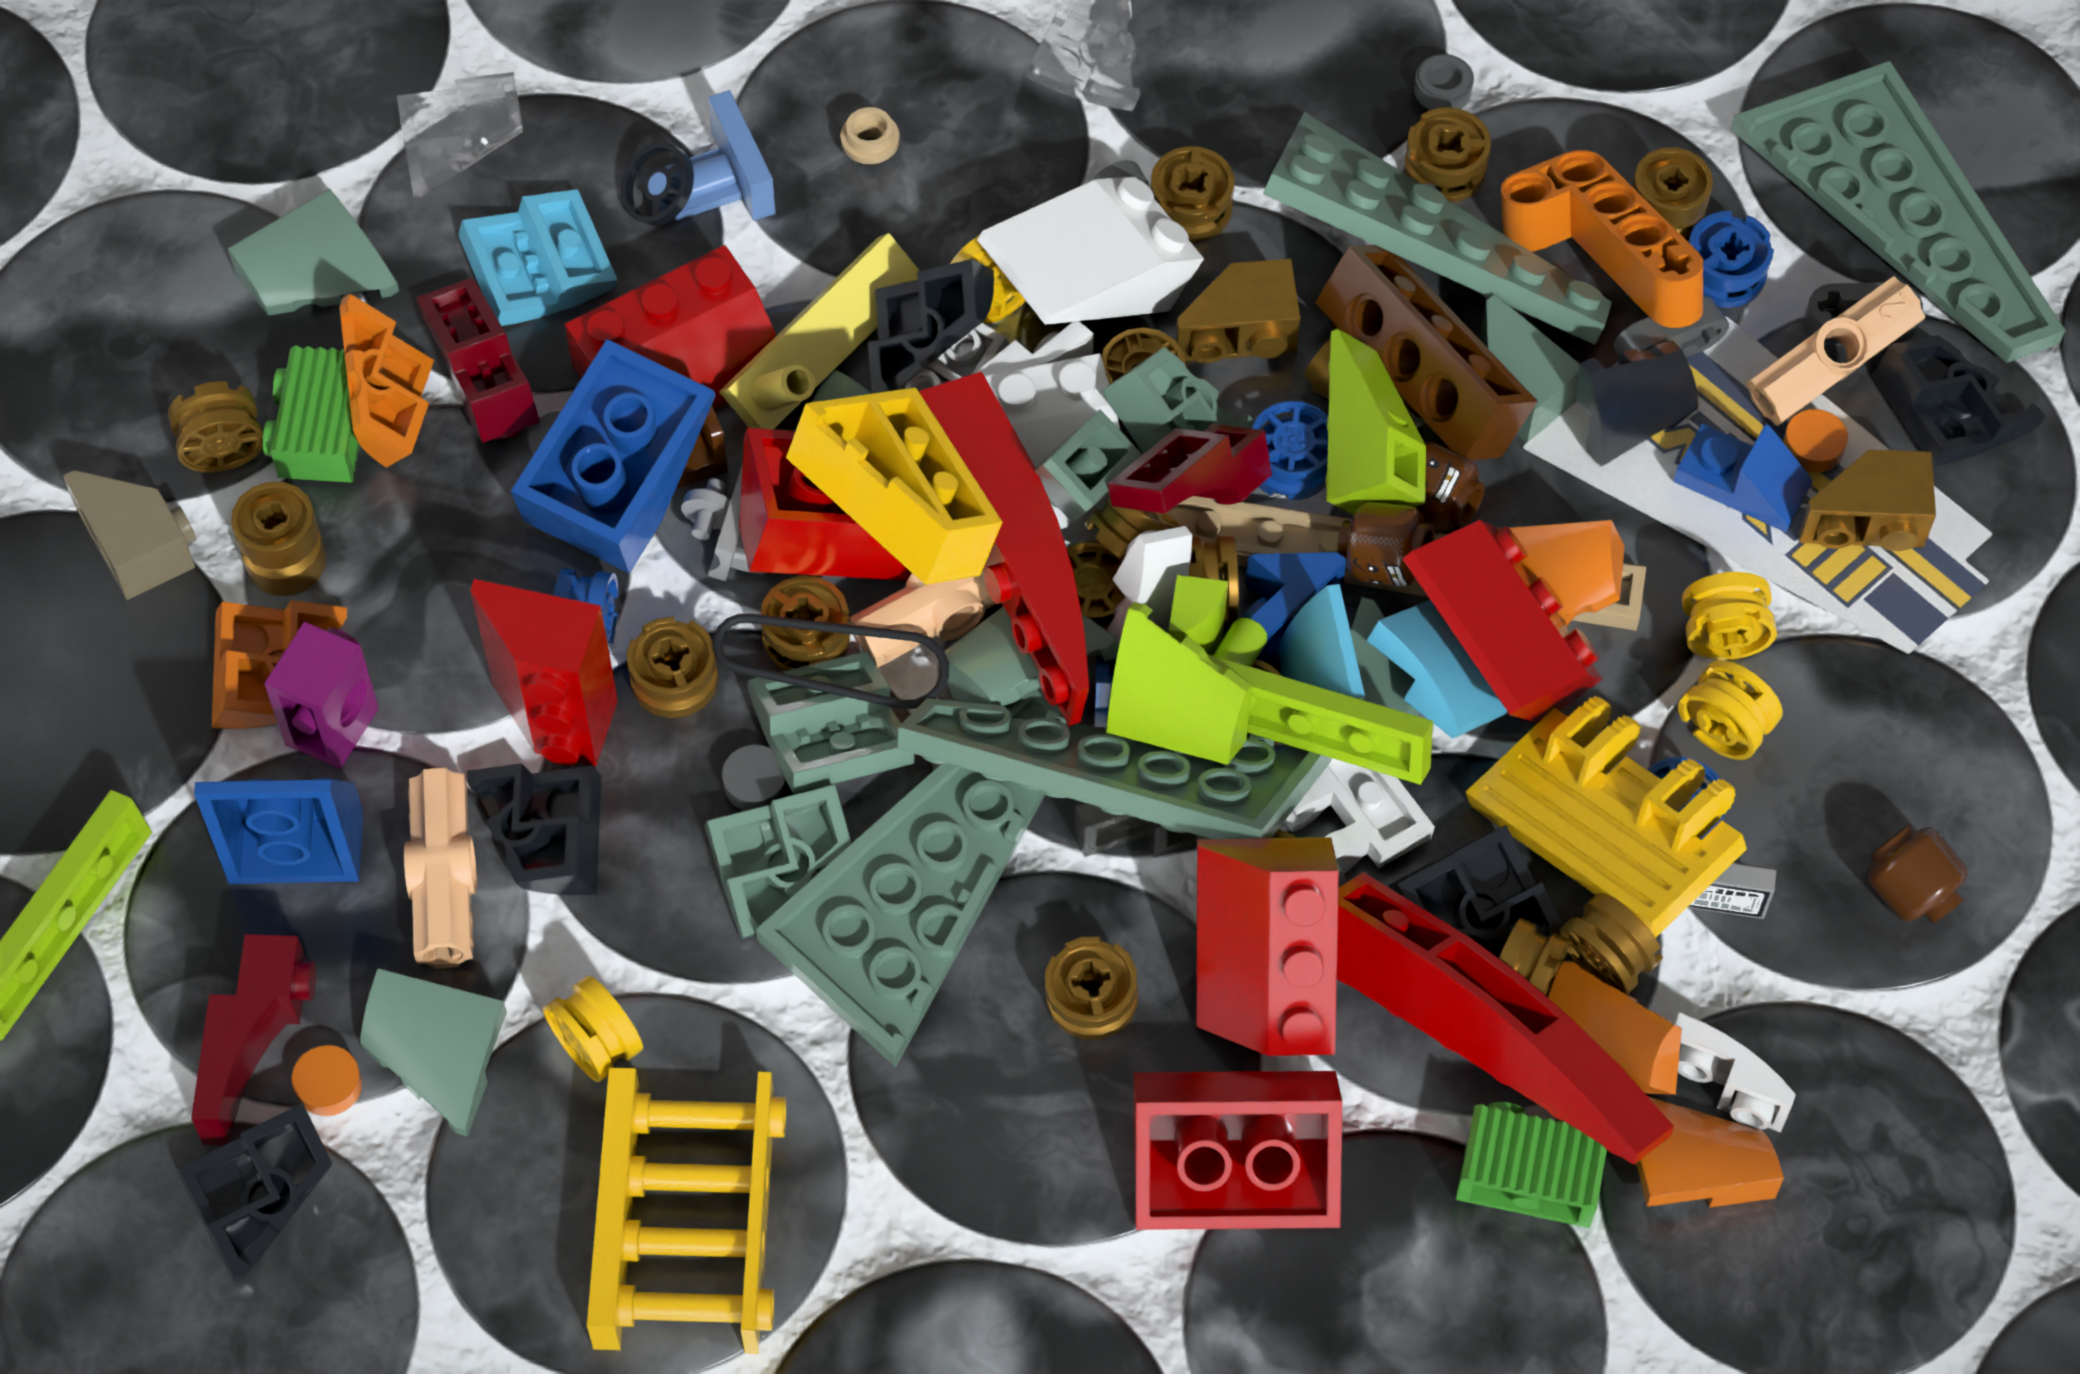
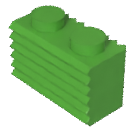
M295 345L290 348L287 368H277L274 375L273 398L275 404L279 405L277 420L268 419L265 423L263 432L264 455L272 457L278 478L352 483L354 481L359 443L356 440L352 426L344 349L340 351L333 347L328 350L322 347L313 349L310 346L301 348Z
M1493 1102L1488 1107L1483 1104L1475 1105L1456 1200L1590 1228L1597 1209L1607 1149L1567 1122L1557 1118L1553 1121L1550 1118L1541 1119L1537 1115L1528 1116L1527 1110L1517 1104Z

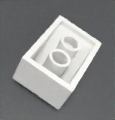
M1136 176L1094 179L983 230L977 239L1045 325L1169 312L1204 260L1202 255L1188 240L1189 237L1185 229L1172 221L1154 199L1152 190L1144 182L1138 180Z
M1100 353L985 376L1035 467L1099 409L1120 430L1118 416L1101 392L1109 385ZM1109 491L1090 510L1073 521H1070L1059 508L1052 505L1066 548L1080 542L1098 541L1095 536L1100 529L1095 526L1090 531L1085 527L1084 523L1094 509H1103L1110 498ZM1083 552L1077 555L1079 558L1096 556L1097 552Z

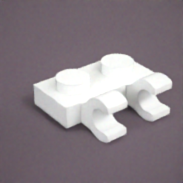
M1333 758L1328 767L1284 821L1291 832L1297 831L1310 824L1325 808L1331 805L1347 826L1325 836L1332 837L1336 861L1343 873L1349 871L1366 854L1369 855L1379 869L1431 840L1435 828L1398 778Z

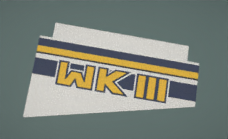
M1728 317L1725 318L1729 322V329L1719 342L1698 354L1686 358L1696 383L1698 410L1602 467L1586 451L1591 414L1579 401H1576L1523 446L1528 452L1907 654L1916 649L1989 582L1985 576L1966 562V558L1988 540L1992 533L1935 486L1936 517L1924 548L1891 551L1882 546L1849 545L1844 548L1832 549L1823 547L1820 544L1799 543V530L1809 500L1867 450L1890 449L1823 394L1778 426L1767 417H1764L1752 402L1750 392L1745 384L1779 358ZM1809 409H1819L1834 414L1843 422L1847 429L1848 442L1840 463L1825 472L1814 473L1806 471L1813 479V482L1787 532H1783L1673 482L1676 469L1702 423L1752 446L1765 424L1769 425L1783 442L1790 420L1796 414Z

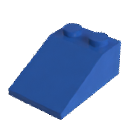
M606 339L511 490L523 521L630 574L663 520L716 396L714 390Z
M328 777L313 780L273 781L269 779H252L248 781L195 782L194 795L229 884L359 882L364 812L354 782Z

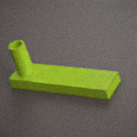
M1249 618L1235 620L1213 656L1207 654L1213 663L1221 667H1229L1252 685L1247 733L1419 785L1424 781L1431 768L1432 720L1253 668V663L1267 642V633L1258 622Z
M110 790L1 939L0 1041L5 1038L153 833L132 798Z

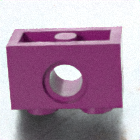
M304 622L264 683L284 744L338 769L342 768L379 709L360 644L351 635L337 628H328L325 631Z

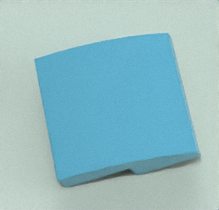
M578 189L523 196L519 211L516 213L461 221L458 234L482 294L501 326L538 319L580 305L616 287L618 279Z
M1340 584L1328 585L1302 607L1287 627L1277 651L1280 672L1283 677L1364 700L1365 693Z
M1431 600L1378 620L1367 642L1415 679L1403 700L1428 720H1432L1433 724L1452 739L1508 713Z

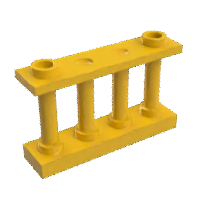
M609 1068L587 1329L593 1350H621L623 1327H634L635 1320L741 1323L745 1354H759L760 1330L772 1331L774 1321V1289L763 1288L773 1137L784 1138L786 1130V1097H775L772 1072H758L756 1103L652 1100L651 1093H641L636 1068ZM651 1127L754 1130L752 1166L647 1163L646 1156H637L638 1134H649ZM646 1190L750 1193L748 1229L642 1227L641 1220H631L633 1197H644ZM640 1255L746 1257L743 1295L636 1292V1285H626L628 1261H639Z

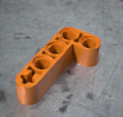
M1574 150L1517 172L1506 178L1501 184L1503 234L1529 251H1537L1572 237L1654 322L1668 328L1690 326L1703 315V258L1700 253L1596 152Z

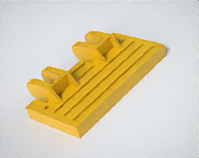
M1596 696L1589 698L1588 701H1584L1583 706H1579L1569 716H1566L1554 707L1465 792L1469 804L1497 826L1506 825L1514 838L1593 894L1604 893L1621 902L1647 926L1656 938L1747 850L1743 834L1724 821L1718 823L1701 840L1721 819V816L1726 814L1728 809H1731L1734 797L1736 796V789L1724 779L1718 778L1717 781L1713 780L1705 790L1700 791L1678 813L1691 799V796L1696 794L1697 790L1701 788V784L1706 776L1704 766L1688 758L1687 761L1683 760L1676 769H1672L1661 780L1626 756L1627 751H1631L1632 747L1636 745V741L1640 738L1639 734L1641 731L1639 729L1641 726L1638 725V722L1629 716L1623 715L1621 718L1618 717L1616 721L1613 720L1611 726H1607L1608 720L1611 719L1612 707L1608 702ZM1620 760H1622L1610 773H1608Z

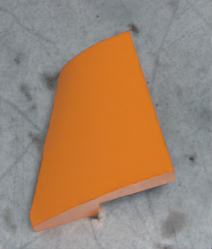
M349 294L342 298L339 308L353 432L356 440L367 454L387 468L412 454L429 402L421 397L434 360L392 335L397 323L396 321Z
M1562 961L1548 998L1595 1040L1627 1072L1644 1093L1676 1095L1682 1027L1661 1014L1650 1011L1640 1005L1637 999L1623 990L1610 986L1589 973L1588 969L1583 965Z
M1649 1097L1674 1125L1671 1137L1636 1163L1647 1207L1707 1199L1709 1208L1776 1198L1784 1176L1775 1149L1765 1132Z

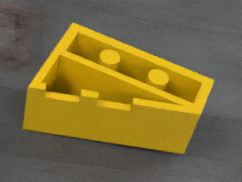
M916 387L805 404L786 456L796 468L925 585L981 575L1002 525V520Z

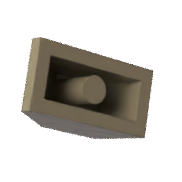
M76 470L63 475L75 509L126 600L195 568L187 545L197 540L193 528L180 506L169 510L158 489Z

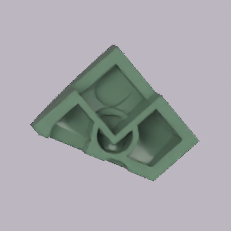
M331 189L228 248L236 277L267 315L294 312L299 307L309 304L321 307L340 305L342 301L341 295L379 289L381 298H385L399 292L398 284L357 222Z
M1165 347L1101 391L1143 454L1175 428L1203 432L1210 425L1219 424L1252 429L1255 422L1248 414L1236 421L1216 403L1219 391L1205 379H1199L1192 375L1184 362Z
M1004 606L944 651L949 661V679L947 684L953 699L970 703L1006 706L1020 700L1027 693L1041 688L1039 670L1030 654L1025 655L1018 649L1011 630V619ZM1082 614L1086 655L1091 653L1101 656L1104 662L1114 659L1119 649L1117 639Z
M835 785L773 800L770 805L708 820L704 825L724 893L741 939L753 936L756 933L757 927L852 844Z
M378 968L366 1004L360 1044L362 1049L379 1065L389 1067L402 1080L403 1086L418 1100L423 1098L447 1119L449 1127L456 1134L468 1137L488 1083L485 1070L507 1014L505 1003L501 1000Z

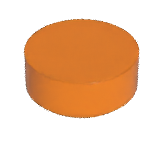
M1809 409L1796 414L1790 420L1783 443L1806 471L1819 473L1831 470L1840 463L1847 446L1848 433L1843 422L1834 414L1824 410Z
M323 1045L307 1051L298 1059L292 1071V1086L299 1103H303L308 1112L318 1116H334L346 1111L357 1101L362 1090V1077L356 1060L348 1051L337 1046Z

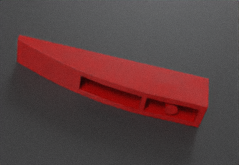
M982 371L920 390L919 393L1002 520V525L983 568L987 591L994 603L1003 604L1011 619V630L1018 649L1025 655L1030 654L1039 670V683L1047 702L1052 706L1058 705L1068 726L1080 723L1089 690L1084 625L1069 555L1058 519L1040 477L1034 472L1036 467Z
M1364 872L1338 888V981L1353 987L1386 1008L1392 1015L1407 1021L1437 1040L1444 1048L1456 1052L1491 1074L1498 1082L1510 1086L1546 1109L1555 1118L1567 1122L1603 1145L1609 1152L1621 1156L1633 1165L1671 1137L1674 1125L1627 1072L1569 1015L1514 969L1467 935Z

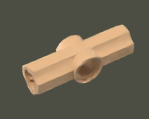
M1892 276L1839 316L1826 322L1814 334L1750 379L1745 385L1750 392L1752 402L1764 417L1770 419L1776 426L1780 425L1923 321L1925 315L1922 312L1920 300L1908 284H1904L1895 276ZM1832 338L1844 346L1847 352L1846 363L1834 362L1827 356L1824 350L1825 339Z
M984 569L980 576L925 585L912 573L906 582L905 588L849 617L851 625L917 632L931 638L937 636L939 640L949 641L964 636L973 630L983 619L986 609L994 606L996 603L993 602L987 591L984 581ZM855 635L862 651L868 652L877 667L921 645L913 641Z
M447 768L423 769L422 773L418 776L409 778L408 797L411 841L404 843L405 879L408 897L412 900L414 956L416 963L430 965L435 969L459 967L460 963L473 958L474 947L472 940L471 894L477 893V871L472 836H469L467 783L464 774L449 771Z

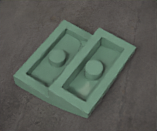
M867 651L781 672L890 697V686ZM759 677L748 680V692L769 747L772 749L776 762L794 794L914 764L913 753L898 749V730L901 722L891 707Z

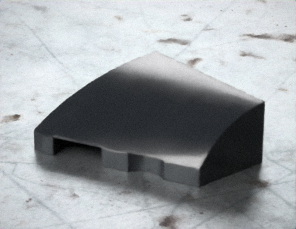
M1506 825L1490 831L1388 885L1393 891L1459 930L1475 942H1506L1520 918L1536 924L1537 933L1550 937L1553 933L1558 934L1559 930L1564 926L1543 883L1535 882Z

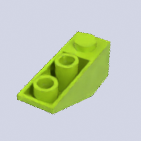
M1339 329L1331 331L1330 360L1328 364L1330 384L1329 415L1327 418L1328 460L1325 477L1326 501L1352 515L1365 502L1414 507L1425 504L1426 445L1377 351Z

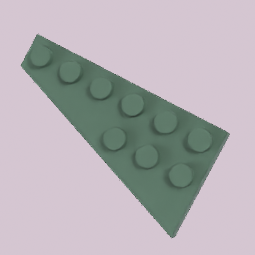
M1890 61L1734 115L1731 130L2006 363L2060 344L2065 332L2064 327Z
M1306 112L1303 113L1263 192L1264 195L1488 297L1496 294L1510 307L1587 342L1596 344L1606 324L1612 301L1605 298L1597 288L1586 282L1576 280L1448 201L1437 189L1419 183Z
M1041 688L1027 693L1020 700L1006 706L1010 711L1011 718L1017 719L1045 718L1047 710L1061 712L1058 705L1052 706L1047 702ZM952 764L939 765L757 927V941L896 1068L1045 794L1039 789L1008 780H991L984 777L980 772Z
M927 698L899 726L898 749L920 755L931 763L952 764L980 772L984 777L991 780H1008L1039 789L1043 794L1050 797H1067L1098 806L1103 811L1113 815H1130L1158 823L1163 828L1172 832H1189L1210 839L1272 838L1332 760L1330 757L1300 748L1274 745L1273 740L1250 734L1249 739L1246 740L1231 762L1226 765L1106 733L1108 717L1106 718L1105 727L1076 724L1068 726L1064 716L1058 711L1047 710L1045 718L1017 719L1011 718L1010 711L1005 706Z

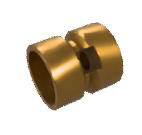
M1678 147L1660 148L1648 153L1638 163L1632 187L1689 242L1693 228L1705 217L1713 186L1712 173L1705 161L1692 151Z
M265 482L250 488L239 497L232 509L231 525L250 581L259 590L274 596H292L306 591L314 585L325 570L326 551L309 497L297 486L286 482Z

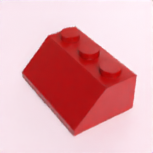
M726 245L565 323L571 364L581 379L606 339L714 390L716 395L712 403L714 410L728 403L719 391L776 337L755 286Z
M747 428L744 435L739 528L750 572L906 581L909 579L912 572L786 458L796 431Z
M1478 520L1419 547L1403 557L1402 560L1511 716L1538 723L1554 707L1559 711L1603 680L1593 666V663L1600 659L1597 651L1581 630L1576 628L1570 632L1556 613L1564 607L1560 598L1543 577H1539L1535 581L1532 579L1521 563L1528 554L1518 538L1507 526L1498 530L1497 527Z
M474 579L470 592L492 685L536 754H541L547 760L559 765L571 766L578 762L597 766L618 702L601 605Z
M1332 837L1197 840V1027L1267 1056L1335 1055L1339 870Z
M1336 1070L1133 1072L1136 1230L1340 1228L1342 1097Z

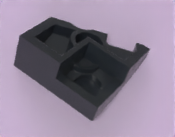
M973 259L917 271L918 280L875 289L879 340L868 342L872 394L898 390L986 319L993 301L994 270Z
M1939 335L1891 344L1871 376L1921 450L1932 453L1933 467L1969 458L2008 443L2039 427L2045 418L2041 409L2033 403L2026 410L2022 411L1995 392L1994 388L2000 379L1985 368L1968 362L1959 349Z
M1674 341L1655 344L1645 351H1638L1637 349L1623 351L1613 367L1604 368L1596 358L1588 359L1580 364L1576 399L1591 414L1586 451L1601 467L1698 410V394L1692 370L1683 350Z
M520 763L467 771V783L470 789L478 795L489 818L486 820L493 837L501 843L506 853L505 862L515 883L522 889L555 895L597 894L602 775L592 765L531 773Z
M302 1103L240 1133V1138L177 1168V1173L234 1283L248 1275L252 1267L332 1167V1162Z

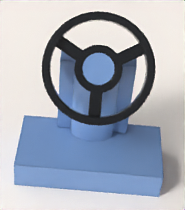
M730 90L708 97L711 133L718 145V149L689 158L682 149L670 143L655 142L642 148L631 159L623 175L621 198L624 208L632 218L646 225L657 226L665 224L674 218L678 221L741 199L744 200L753 221L776 214L773 178ZM671 151L679 159L676 163L664 167H656L649 173L640 169L650 157L659 152ZM636 178L644 182V194L649 200L653 201L652 216H642L635 206L633 187Z

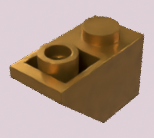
M1278 259L1231 263L1177 318L1176 342L1183 350L1185 361L1213 363L1223 358L1248 356L1274 358L1282 354L1297 353L1300 313L1292 260Z
M1867 450L1809 500L1799 530V543L1820 544L1823 547L1832 549L1844 548L1849 545L1882 546L1891 551L1924 548L1936 517L1932 453L1924 451Z

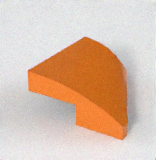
M1612 520L1509 528L1528 554L1521 563L1532 579L1535 581L1539 577H1543L1560 598L1564 607L1556 613L1565 626H1568L1572 619L1581 613H1595L1620 600L1625 545Z
M290 600L283 610L222 601L216 610L212 728L248 729L278 724L264 684L304 622L325 631L328 628L340 629L347 618V607Z

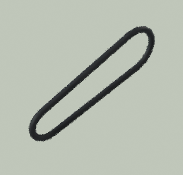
M736 614L725 619L717 627L713 636V652L716 659L726 669L897 709H917L927 698L936 699L943 692L949 679V661L943 648L931 637L917 632L759 614ZM739 623H753L913 641L927 646L935 653L940 664V676L935 687L926 695L917 699L901 700L737 663L725 655L722 649V639L725 632L732 626Z

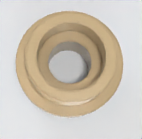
M865 107L856 110L849 116L841 129L840 138L843 151L849 158L862 164H877L886 161L894 155L899 146V130L896 123L885 111L878 108ZM874 138V139H876V140H870V141H868V140H864V139Z

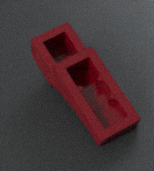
M472 277L416 297L422 318L443 357L463 402L465 412L482 443L495 438L504 439L512 437L523 428L539 423L540 419L529 382L511 353L503 327L474 278Z
M1212 424L1203 432L1175 428L1108 482L1111 505L1165 514L1192 496L1210 498L1215 503L1222 505L1240 503L1246 500L1250 493L1272 476L1265 430Z
M245 934L236 995L209 994L191 1120L203 1145L224 1146L231 1142L234 1122L241 1099L261 1057L286 1024H300L303 1001L313 1000L316 987V967L314 961L306 960L298 936Z

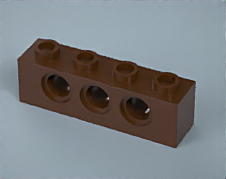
M1376 245L1348 246L1315 302L1330 318L1333 329H1339L1377 351L1395 388L1404 398V404L1407 409L1415 416L1423 419L1441 438V444L1444 448L1471 461L1502 458L1537 404V399L1402 257Z

